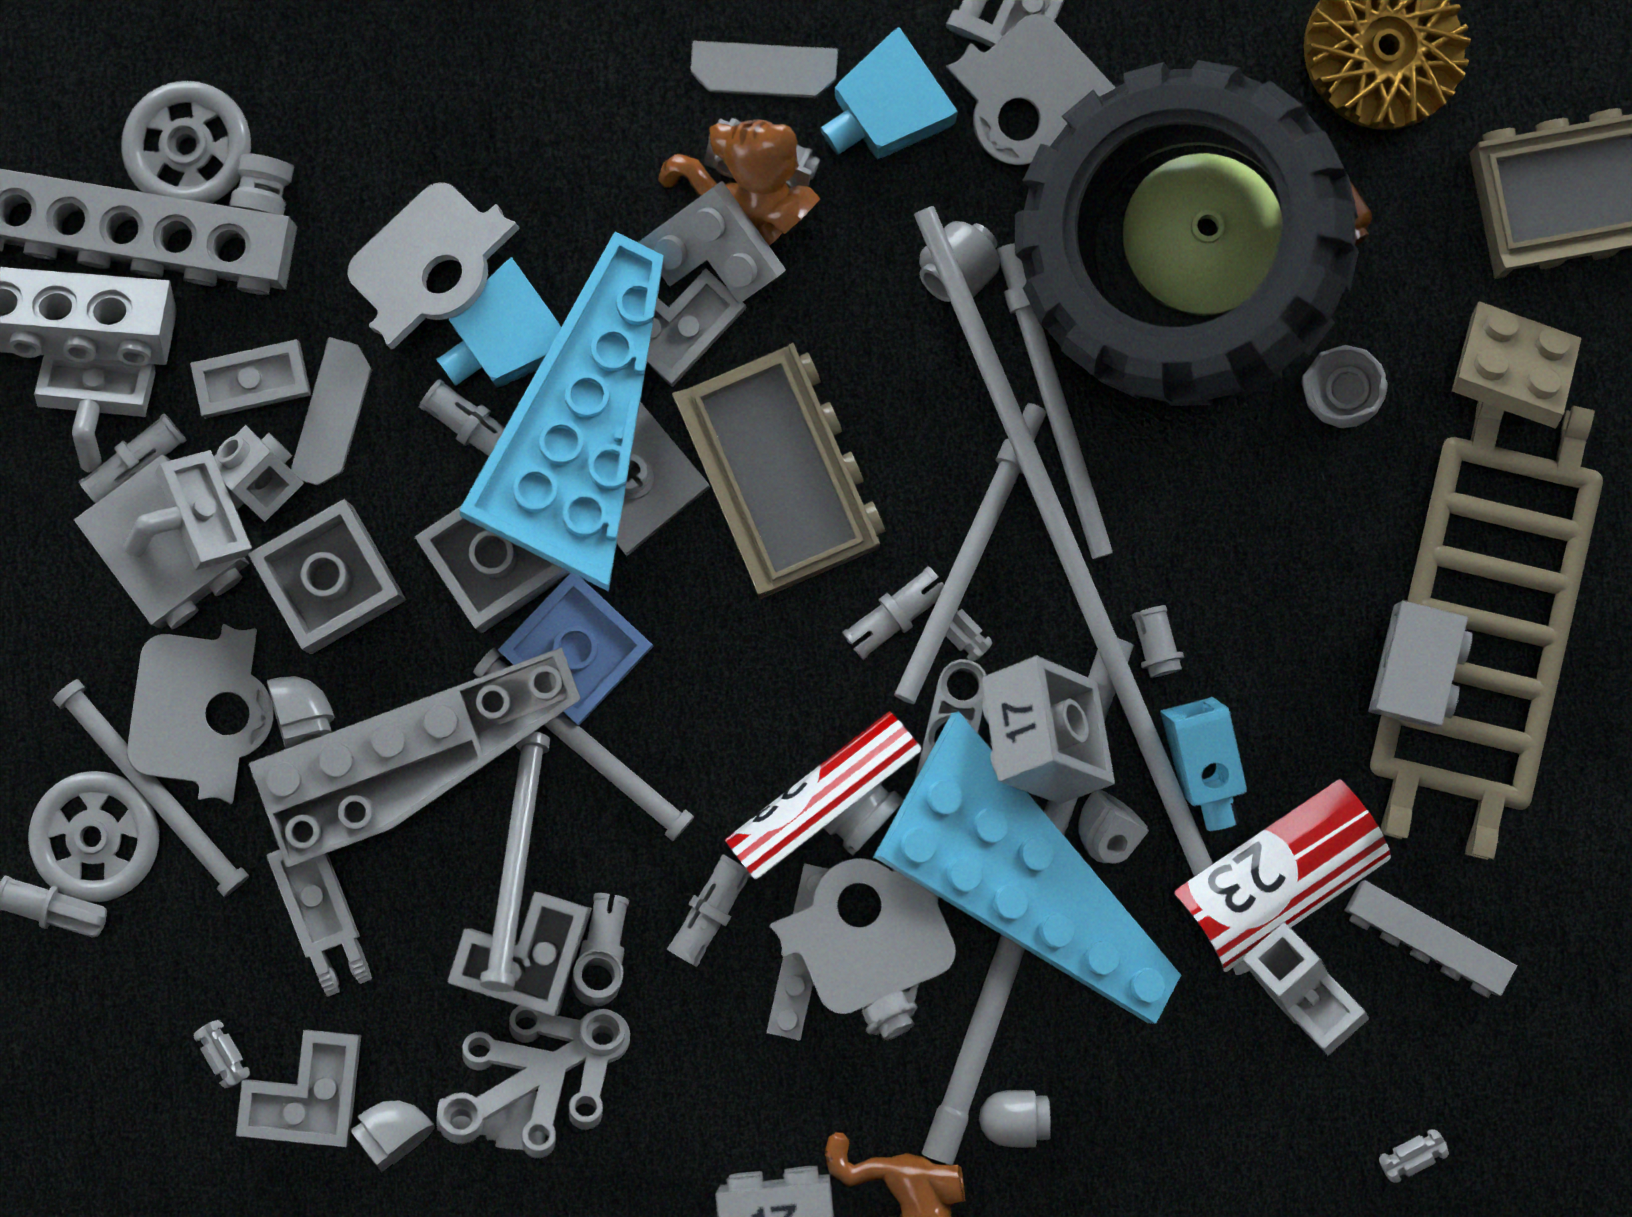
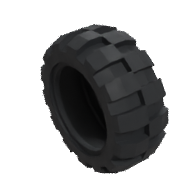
M1197 61L1192 69L1169 70L1163 62L1124 73V84L1101 96H1098L1093 89L1061 117L1067 122V125L1050 146L1040 144L1023 179V182L1029 187L1025 208L1015 214V256L1022 261L1027 282L1023 290L1040 325L1047 329L1061 346V351L1095 376L1100 382L1137 399L1143 396L1166 401L1171 406L1212 405L1214 398L1238 392L1247 396L1281 379L1280 371L1303 352L1307 355L1312 353L1335 322L1331 317L1343 292H1350L1359 253L1355 246V219L1358 218L1350 179L1326 132H1322L1307 114L1301 103L1271 81L1262 84L1243 76L1238 67ZM1187 145H1209L1237 152L1258 164L1272 177L1280 198L1282 211L1280 243L1274 262L1263 282L1237 308L1222 317L1200 325L1176 328L1160 327L1132 319L1118 311L1110 301L1100 281L1095 257V240L1099 219L1112 191L1138 164L1149 157L1172 148Z

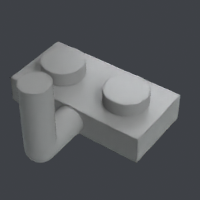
M44 355L34 396L37 407L77 410L72 435L80 467L84 471L93 472L102 464L95 436L99 413L145 417L156 372L154 364L131 366L122 361L99 359L79 362L68 357Z
M211 450L160 463L155 473L170 508L144 514L137 519L124 542L126 553L133 557L141 556L154 535L179 529L195 570L246 557L251 550V545Z

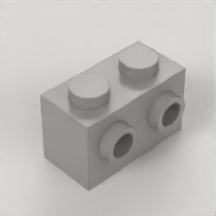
M1407 601L1395 604L1368 712L1430 728L1441 726L1444 717L1451 719L1459 696V686L1452 685L1456 664H1465L1472 642V633L1465 631L1468 617Z

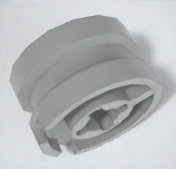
M882 782L823 827L830 835L837 833L844 840L843 847L852 856L904 802V799L897 792H887L881 786Z

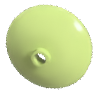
M1215 154L1182 156L1155 169L1141 182L1127 206L1122 228L1125 258L1139 285L1161 304L1173 310L1191 315L1225 313L1234 310L1246 301L1257 290L1268 274L1280 243L1282 211L1267 183L1246 165L1234 159ZM1202 219L1212 220L1217 226V232L1212 236L1201 234L1197 227L1198 222Z

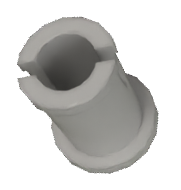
M1165 605L1148 608L1132 614L1146 660L1141 662L1142 669L1148 668L1150 678L1182 670L1180 659L1184 658L1183 652H1177Z

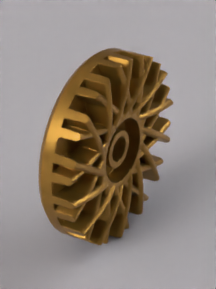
M1320 0L1310 16L1304 40L1306 67L1315 89L1326 104L1336 113L1360 126L1392 130L1421 122L1447 103L1446 101L1455 94L1456 91L1454 89L1457 84L1465 77L1466 73L1462 70L1468 65L1469 59H1464L1465 49L1470 45L1471 40L1463 36L1468 30L1467 24L1461 26L1457 17L1461 6L1459 4L1450 5V0ZM1379 42L1389 49L1390 55L1381 52Z

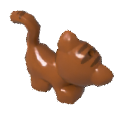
M749 120L735 126L723 123L709 127L710 144L713 153L723 159L737 182H730L725 185L770 246L782 233L785 234L796 225L820 200L810 187L798 185L788 188L786 182L795 174L799 166L796 153V136L790 127L784 124L773 125L765 120ZM676 154L666 160L662 165L658 178L664 187L671 188L677 185L682 175L689 180L699 196H702L717 185L698 159L682 154Z
M838 1132L830 1135L828 1138L825 1157L829 1174L848 1188L872 1180H883L900 1204L901 1217H951L950 1204L965 1201L962 1167L958 1164L939 1165L925 1157L905 1153L891 1158L872 1157L853 1165L848 1162L847 1158L849 1139L843 1133Z

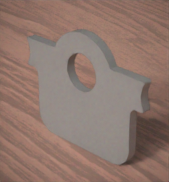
M1031 14L1022 18L987 52H981L973 44H970L961 59L947 66L949 72L977 100L973 120L975 133L981 146L995 159L1013 165L1031 163L1040 144L1050 146L1067 125V122L1061 116L1093 89L1098 96L1115 89L1112 83L1051 18L1042 14ZM1013 98L1028 100L1035 106L1039 114V125L1036 132L1024 141H1015L1008 138L999 127V111L1008 100Z
M436 183L425 188L352 258L349 264L348 278L350 282L378 311L377 317L369 324V327L374 332L383 335L389 348L394 349L425 318L434 320L448 319L467 310L477 301L485 288L488 278L487 259L519 230V226L516 222L505 218L502 210L496 204L485 213L479 212L450 184ZM445 260L460 262L462 275L455 287L440 294L431 293L427 290L426 280L429 272L435 265Z
M223 624L221 635L216 640L160 634L146 642L140 655L127 746L129 762L136 771L147 776L193 781L199 787V800L217 798L229 804L233 803L239 758L252 753L260 747L267 738L273 722L274 713L271 697L264 685L251 675L257 633L256 628L236 630ZM222 693H233L240 696L249 708L247 725L240 732L233 735H222L215 732L206 720L205 712L208 703L212 698Z
M852 859L835 865L818 883L814 894L813 906L770 924V927L780 938L782 956L799 953L803 957L821 1001L828 1009L836 1013L845 1014L856 1011L891 993L902 991L945 972L955 958V944L937 904L936 894L898 871L891 872L885 866L867 859ZM851 884H867L873 887L880 896L881 912L878 918L866 927L850 926L841 919L838 913V897Z

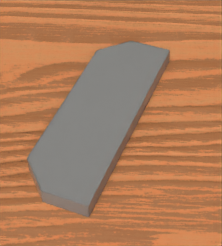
M693 41L691 73L709 92L817 98L836 81L838 49Z
M330 337L328 339L291 468L302 482L320 486L343 472L372 371L360 347L356 344Z

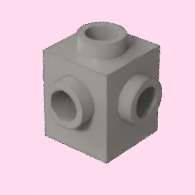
M246 425L235 436L225 440L214 456L234 507L238 510L245 503L264 522L304 484L285 464L292 455L270 433L261 440Z

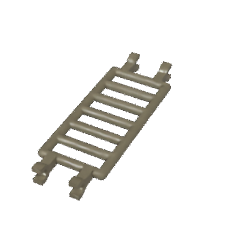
M1480 401L1477 403L1476 419L1471 441L1450 437L1443 444L1407 602L1466 616L1468 619L1465 629L1543 647L1536 679L1467 662L1464 665L1456 664L1453 682L1531 700L1524 732L1454 715L1451 719L1444 717L1442 725L1435 728L1381 715L1370 768L1377 776L1393 779L1388 804L1380 828L1383 835L1398 839L1408 837L1417 786H1422L1479 800L1465 855L1488 860V858L1494 859L1503 807L1523 810L1531 803L1603 484V477L1598 471L1580 467L1595 413L1594 410L1572 406L1571 411H1565L1555 461L1495 447L1504 410ZM1465 461L1579 488L1572 520L1456 493L1455 489L1461 462ZM1455 514L1567 541L1560 573L1443 545L1449 515ZM1437 567L1555 594L1548 626L1431 598ZM1401 725L1519 753L1512 786L1395 758Z

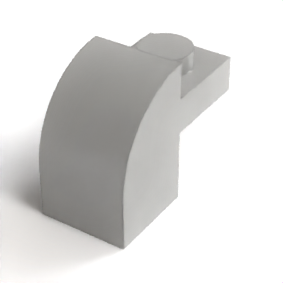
M1285 922L1281 923L1242 958L1250 972L1276 1004L1327 1055L1331 1054L1369 1019L1367 1013L1328 974L1321 959Z

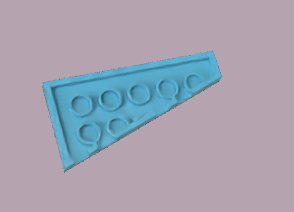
M614 232L459 510L460 517L609 591L664 255L617 232Z
M960 712L952 713L874 858L1145 1022L1157 1023L1181 974L1026 791L998 782L991 763L992 750Z

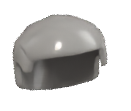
M1348 345L1319 352L1306 373L1302 376V386L1308 408L1322 422L1339 428L1357 427L1372 418L1381 407L1388 388L1382 364L1367 350Z

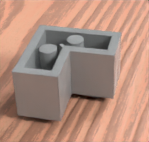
M534 892L519 943L515 942L510 972V974L515 976L514 990L510 992H495L480 986L482 972L488 971L493 935L474 929H464L448 983L553 1016L560 1014L592 908L541 892Z

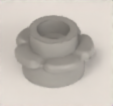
M902 991L891 993L877 1000L864 1010L863 1013L869 1023L866 1030L869 1034L881 1033L884 1040L895 1038L914 1025L910 1017L916 1011L917 1006L915 1003H909Z

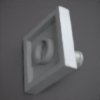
M641 402L616 543L626 556L710 488L709 483Z

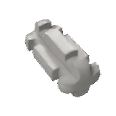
M963 609L956 611L945 636L960 651L965 649L968 652V660L973 662L978 660L992 645L991 639L989 637L984 638L980 634L982 629Z
M216 1020L198 1029L194 1033V1039L196 1042L201 1040L204 1047L200 1050L214 1074H220L223 1078L219 1082L221 1086L230 1088L250 1075L249 1068L241 1066L242 1056L230 1035L222 1033L223 1023Z
M1437 1130L1427 1131L1428 1136L1425 1138L1419 1135L1393 1149L1394 1154L1390 1156L1386 1153L1380 1156L1381 1167L1391 1182L1398 1183L1401 1181V1175L1405 1174L1409 1177L1435 1164L1434 1158L1439 1156L1444 1159L1449 1155L1448 1147Z

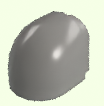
M296 676L267 680L269 694L285 749L332 732L329 723L335 717L328 699L320 688L310 680Z
M1097 790L1090 794L1082 808L1078 822V833L1086 851L1092 858L1102 863H1119L1127 859L1149 831L1147 825L1132 809L1102 790Z
M1005 1090L994 1093L981 1106L979 1114L981 1130L989 1140L997 1145L1006 1147H1036V1140L1050 1139V1103L1048 1096H1036L1034 1090Z
M402 1101L381 1102L359 1115L358 1119L361 1123L352 1129L351 1133L379 1170L383 1172L423 1142L434 1130L435 1125L415 1105Z

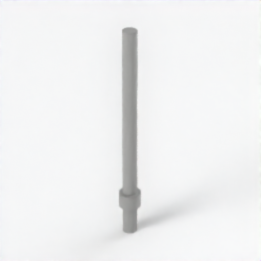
M1015 243L996 249L1008 287V290L1004 291V296L1009 312L1011 314L1016 313L1092 559H1097L1113 553L1044 329L1040 325L1023 290L1027 282L1022 261L1015 256Z
M1028 403L1022 415L1034 441L1047 412L1040 406ZM1009 439L1004 440L997 455L998 469L894 694L897 698L907 703H915L1019 473L1023 474Z

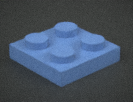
M570 573L498 651L515 665L562 647L581 697L580 701L569 707L564 713L577 725H580L653 648V644L581 577Z

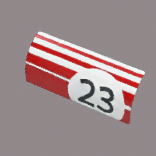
M889 711L733 832L725 841L752 877L759 878L918 754L921 747L900 721Z
M1337 780L1175 890V895L1203 928L1222 962L1224 971L1227 972L1242 962V958L1281 923L1285 922L1291 928L1386 863L1391 858L1390 850L1380 828L1369 811L1342 780Z

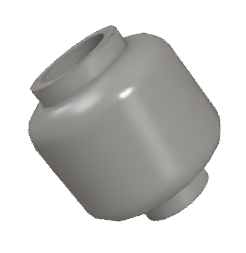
M953 221L944 227V231L971 295L975 297L999 271L1000 259L995 249L997 241L994 235L983 225H970L966 222ZM926 245L920 252L921 281L938 299L950 302Z

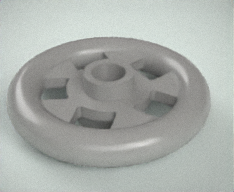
M193 81L166 84L148 93L130 113L122 136L123 161L130 178L139 190L144 193L205 203L216 202L237 185L241 179L237 171L240 155L250 153L251 150L249 127L238 105L221 90ZM179 103H191L192 118H180L171 122L170 106ZM219 116L227 129L228 136L214 142L213 136L205 126V123ZM147 129L162 131L159 139V152L143 150ZM185 138H193L197 143L196 149L189 155L179 153V144ZM212 156H216L224 165L213 178L206 181L198 173V170L203 168ZM165 164H168L174 170L185 173L178 187L158 178Z
M101 771L74 774L50 788L36 806L29 826L30 854L40 876L50 887H59V893L87 902L109 901L131 891L150 871L159 847V825L156 813L138 789L129 780L121 776ZM80 796L87 806V810L80 812L69 822L60 809L73 798ZM109 796L118 799L128 808V811L119 822L111 814L101 810ZM91 826L97 827L101 832V841L95 847H89L84 841V833ZM66 834V844L72 855L57 861L52 851L50 838ZM122 834L138 838L136 850L130 861L115 856L121 845ZM82 863H104V879L93 881L81 879Z

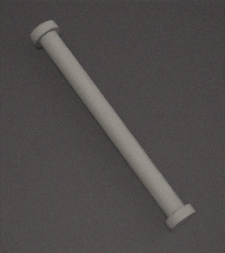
M494 647L478 663L473 673L480 678L509 666L500 660L503 654ZM563 712L544 725L667 829L665 835L670 840L674 841L694 818L687 810L681 813Z
M78 679L66 685L53 698L54 703L60 709L66 707L219 882L220 885L217 887V890L222 896H228L248 879V873L242 867L237 870L155 776L141 774L132 767L127 756L128 744L83 694L86 689L85 686Z
M539 732L531 733L516 744L521 753L488 971L482 972L480 982L481 987L495 992H510L514 990L515 976L510 974L542 754L549 751L550 738Z

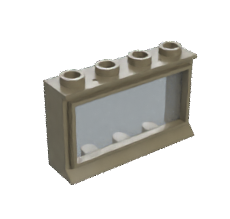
M1608 109L1591 114L1589 116L1590 122L1569 126L1567 118H1560L1536 125L1537 132L1516 135L1514 128H1504L1488 132L1482 136L1483 141L1479 142L1469 154L1495 279L1506 277L1513 269L1539 265L1540 269H1548L1560 266L1567 259L1592 255L1594 260L1603 259L1615 255L1622 249L1632 248V114L1622 116L1621 109Z
M794 343L696 386L672 393L759 599L879 549L880 542L877 535L885 532L873 501L863 505L855 485L864 482L852 452L842 455L836 443L834 435L841 433L842 429L832 405L828 402L820 406L812 386L821 383L809 353L799 356Z

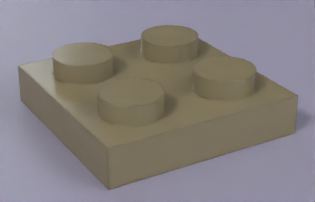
M1479 301L1471 316L1452 391L1556 429L1564 414L1581 338Z

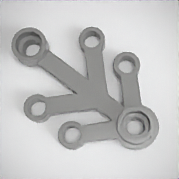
M521 1005L516 1007L510 1015L509 1028L511 1035L517 1041L524 1043L532 1042L540 1035L569 1042L554 1052L493 1040L489 1034L484 1032H475L467 1036L463 1042L462 1054L463 1060L469 1068L484 1070L492 1064L521 1069L522 1071L477 1098L467 1093H456L448 1096L441 1103L438 1112L439 1129L443 1136L455 1143L470 1142L481 1133L483 1121L538 1089L531 1121L524 1126L522 1131V1147L531 1157L542 1158L549 1155L555 1147L556 1134L553 1123L565 1072L584 1061L585 1066L580 1092L575 1094L570 1100L569 1118L572 1124L580 1129H591L597 1126L602 1118L603 1104L600 1095L607 1064L621 1058L627 1051L630 1042L628 1024L619 1014L611 1010L599 1009L588 1013L581 1020L557 1015L553 1016ZM528 1017L533 1019L536 1025L529 1030H523L516 1025V1022L521 1018ZM597 1033H607L611 1036L612 1041L607 1045H599L592 1038ZM475 1045H484L489 1049V1053L483 1057H474L469 1053V1050ZM587 1103L592 1105L596 1112L591 1116L583 1117L575 1109L579 1105ZM458 1116H465L472 1123L468 1128L459 1130L451 1125V1121ZM534 1132H543L549 1137V1140L545 1144L535 1145L529 1141L528 1137Z

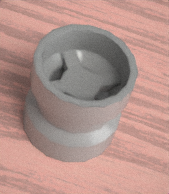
M250 153L241 154L237 168L241 176L239 188L232 191L229 207L284 215L286 203L282 199L284 187L291 183L293 165L268 156Z

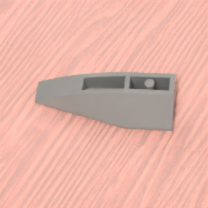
M562 647L249 763L286 867L299 864L394 828L580 701L581 697Z

